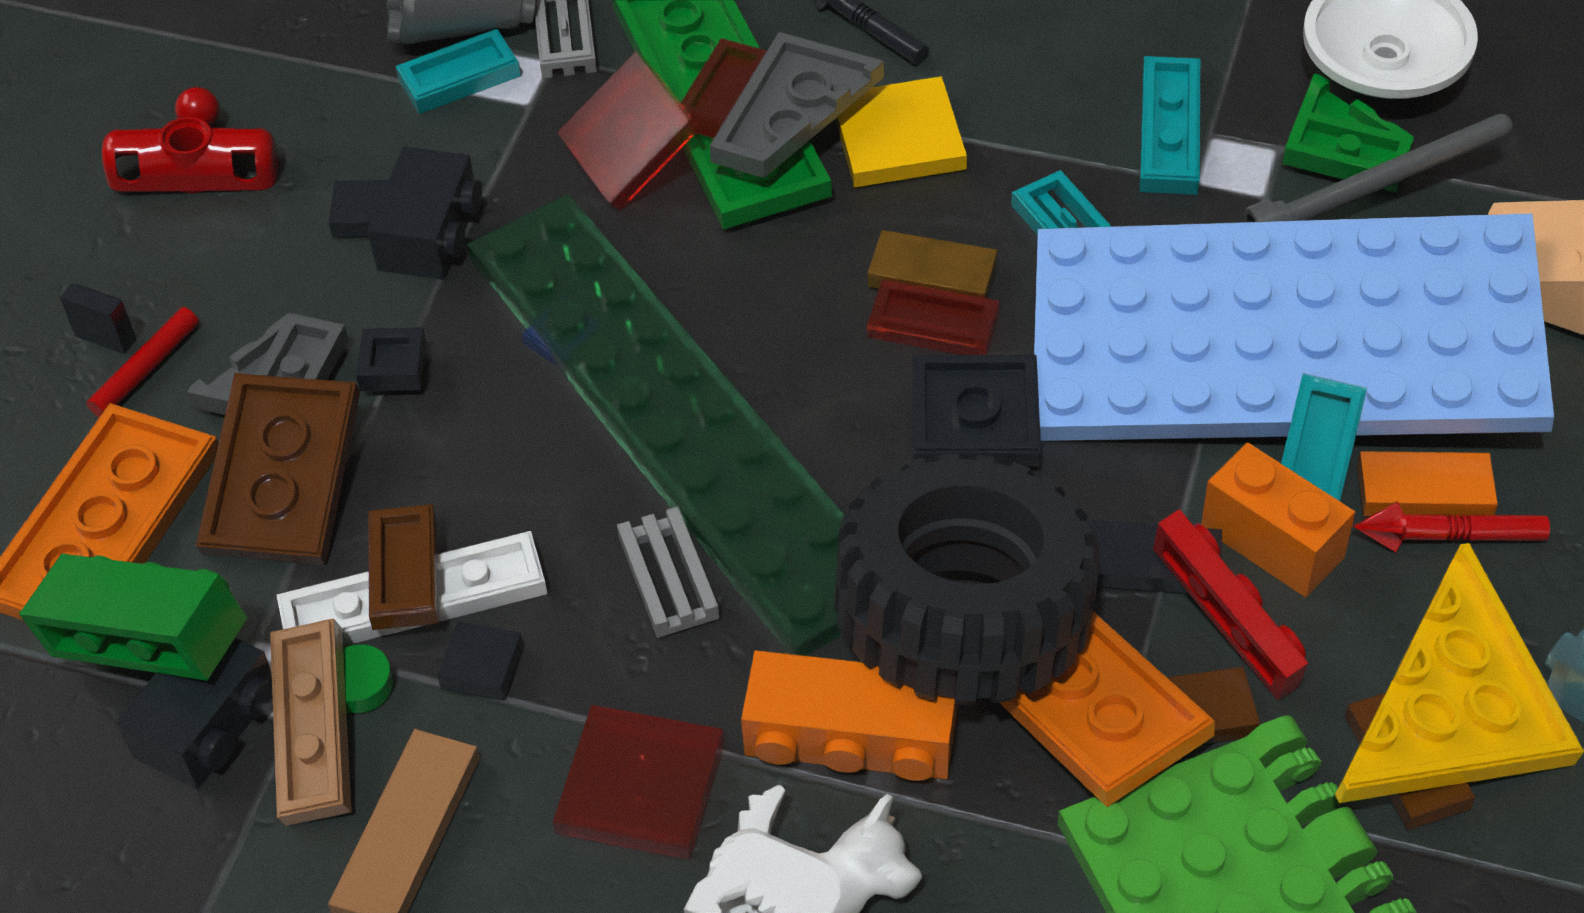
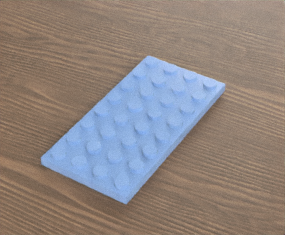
M1532 213L1038 229L1034 355H1037L1040 441L1287 437L1303 373L1368 387L1356 435L1552 432L1554 410Z

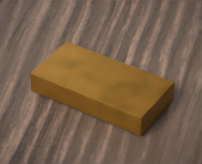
M882 230L868 270V287L985 307L997 266L998 250Z

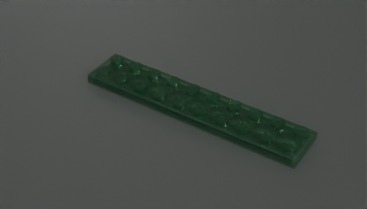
M566 194L468 243L469 256L473 264L526 329L532 327L553 355L557 368L670 508L679 507L687 529L788 654L807 656L842 636L837 624L838 614L834 610L839 529L844 514L572 197Z

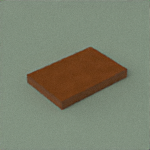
M234 373L196 543V548L202 555L326 565L360 397V390L356 382Z

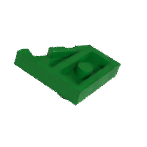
M1314 73L1285 146L1282 164L1344 180L1411 151L1414 136L1393 122L1382 120L1378 117L1375 110L1359 99L1355 100L1351 105L1347 104L1329 92L1331 82L1329 79ZM1401 181L1385 187L1383 190L1397 193Z

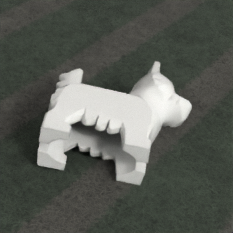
M777 785L765 791L763 795L752 794L748 796L749 810L739 813L738 831L725 838L722 845L715 849L710 862L708 876L696 884L684 908V913H860L866 901L875 894L886 895L893 899L904 898L916 888L922 879V873L919 868L906 858V846L903 835L892 826L895 817L889 815L894 799L893 796L886 794L882 797L871 812L845 831L828 852L818 854L771 835L773 822L786 793V790L781 785Z

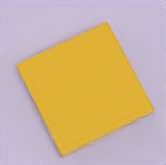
M942 76L872 87L835 118L854 188L967 170V154Z

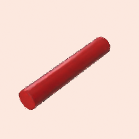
M181 307L86 401L89 410L97 417H100L109 403L118 405L199 324L198 317L190 309Z

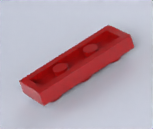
M1180 509L1159 522L1153 546L1154 552L1276 700L1280 701L1299 688L1308 662L1305 660L1306 652L1301 641L1286 625L1277 626L1262 608L1263 601L1254 584L1241 573L1234 575L1219 557L1221 554L1219 546L1207 528L1200 523L1193 525Z

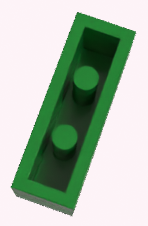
M61 554L19 613L51 657L208 681L248 618L232 595L229 583L218 573L211 570L198 569L194 571L164 567L154 562L140 564L112 560L100 555L86 557L70 554Z

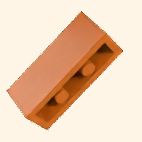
M755 650L741 717L744 755L758 757L762 761L777 765L788 764L794 761L826 765L835 771L845 773L856 772L861 769L895 773L901 778L913 781L925 780L930 777L948 779L958 704H954L955 698L937 695L935 701L916 696L914 688L906 684L897 688L881 678L878 666L869 669L863 662Z

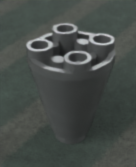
M387 0V42L409 45L482 34L495 29L501 31L518 28L519 23L532 24L535 0Z

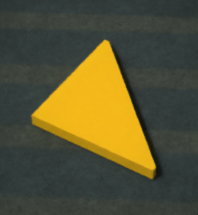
M1470 543L1461 544L1452 558L1335 793L1339 803L1573 766L1584 753L1582 746Z

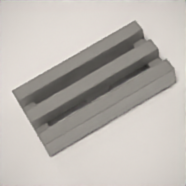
M535 0L534 11L542 79L552 78V69L563 68L564 76L575 75L574 67L584 65L586 73L597 72L588 0H577L583 50L572 51L567 0ZM556 1L561 52L559 53L550 52L545 2Z
M678 506L667 509V518L657 521L654 514L641 517L642 525L632 528L629 521L617 524L619 540L657 638L719 619L718 604ZM672 535L700 608L691 610L663 537ZM650 543L677 615L666 618L639 544Z

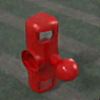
M192 87L179 94L175 103L177 119L170 121L163 128H143L142 130L114 129L103 139V169L108 186L115 191H180L182 193L194 194L203 191L266 190L275 185L277 181L279 159L274 136L264 128H210L219 117L220 106L215 95L206 88ZM138 155L141 176L136 180L122 178L118 173L116 160L122 156ZM232 155H255L257 175L252 179H242L235 175Z

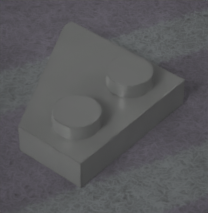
M293 313L286 314L267 328L265 334L260 339L247 343L229 357L232 367L208 385L201 379L194 382L187 391L192 408L225 415L234 373L328 380L348 342L345 325Z

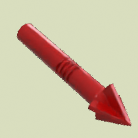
M1398 501L1352 526L1394 552H1397L1403 540L1547 541L1550 534V522L1546 515L1466 516L1465 514H1455L1453 516L1452 514H1404Z

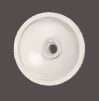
M1313 0L1306 12L1303 40L1307 53L1315 65L1324 74L1345 88L1376 98L1408 99L1440 91L1462 77L1473 61L1477 47L1478 32L1472 14L1461 0Z

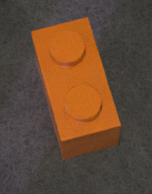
M1247 442L1208 480L1201 524L1205 528L1222 529V542L1307 598L1345 558L1355 511Z

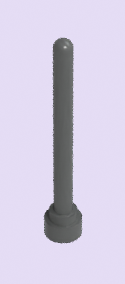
M1496 114L1287 204L1282 200L1273 203L1266 199L1245 208L1244 221H1308L1505 137L1513 128L1512 120L1506 114Z

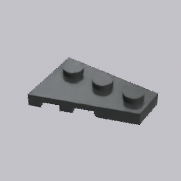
M778 32L710 144L711 163L765 178L884 78V61Z

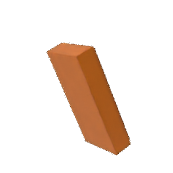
M1360 451L1357 468L1363 516H1371L1398 501L1404 514L1495 515L1498 503L1490 453Z

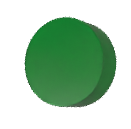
M357 644L343 648L346 712L364 713L379 707L391 694L394 683L387 657L382 651L370 645Z

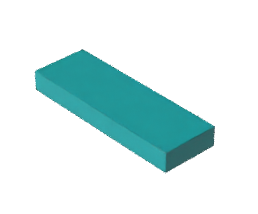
M1144 56L1139 192L1198 195L1200 182L1201 59Z

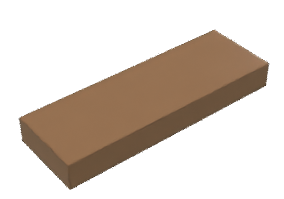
M332 618L270 632L277 818L285 826L350 813L352 811L342 627Z
M417 729L413 730L328 903L331 913H408L480 760L477 746Z

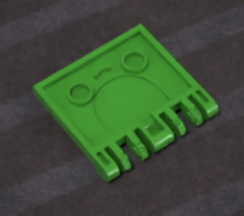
M1289 715L1260 724L1242 739L1164 769L1108 807L1095 796L1059 810L1058 826L1106 913H1354L1351 905L1361 902L1367 897H1373V895L1386 889L1394 879V875L1383 861L1369 863L1376 856L1377 848L1351 808L1342 807L1336 809L1341 805L1335 796L1338 789L1336 784L1326 782L1322 785L1319 784L1315 788H1308L1286 803L1280 791L1308 779L1321 766V760L1314 749L1310 747L1305 748L1308 740L1294 718ZM1344 876L1337 883L1335 882L1334 879ZM1399 898L1396 901L1393 900L1390 903L1378 906L1369 913H1417L1409 899Z

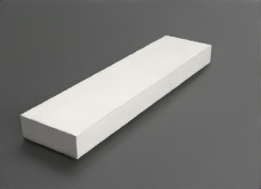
M531 531L437 554L439 622L547 594L543 572ZM369 572L277 594L283 629L334 618L342 627L343 646L425 626L372 630L369 620Z

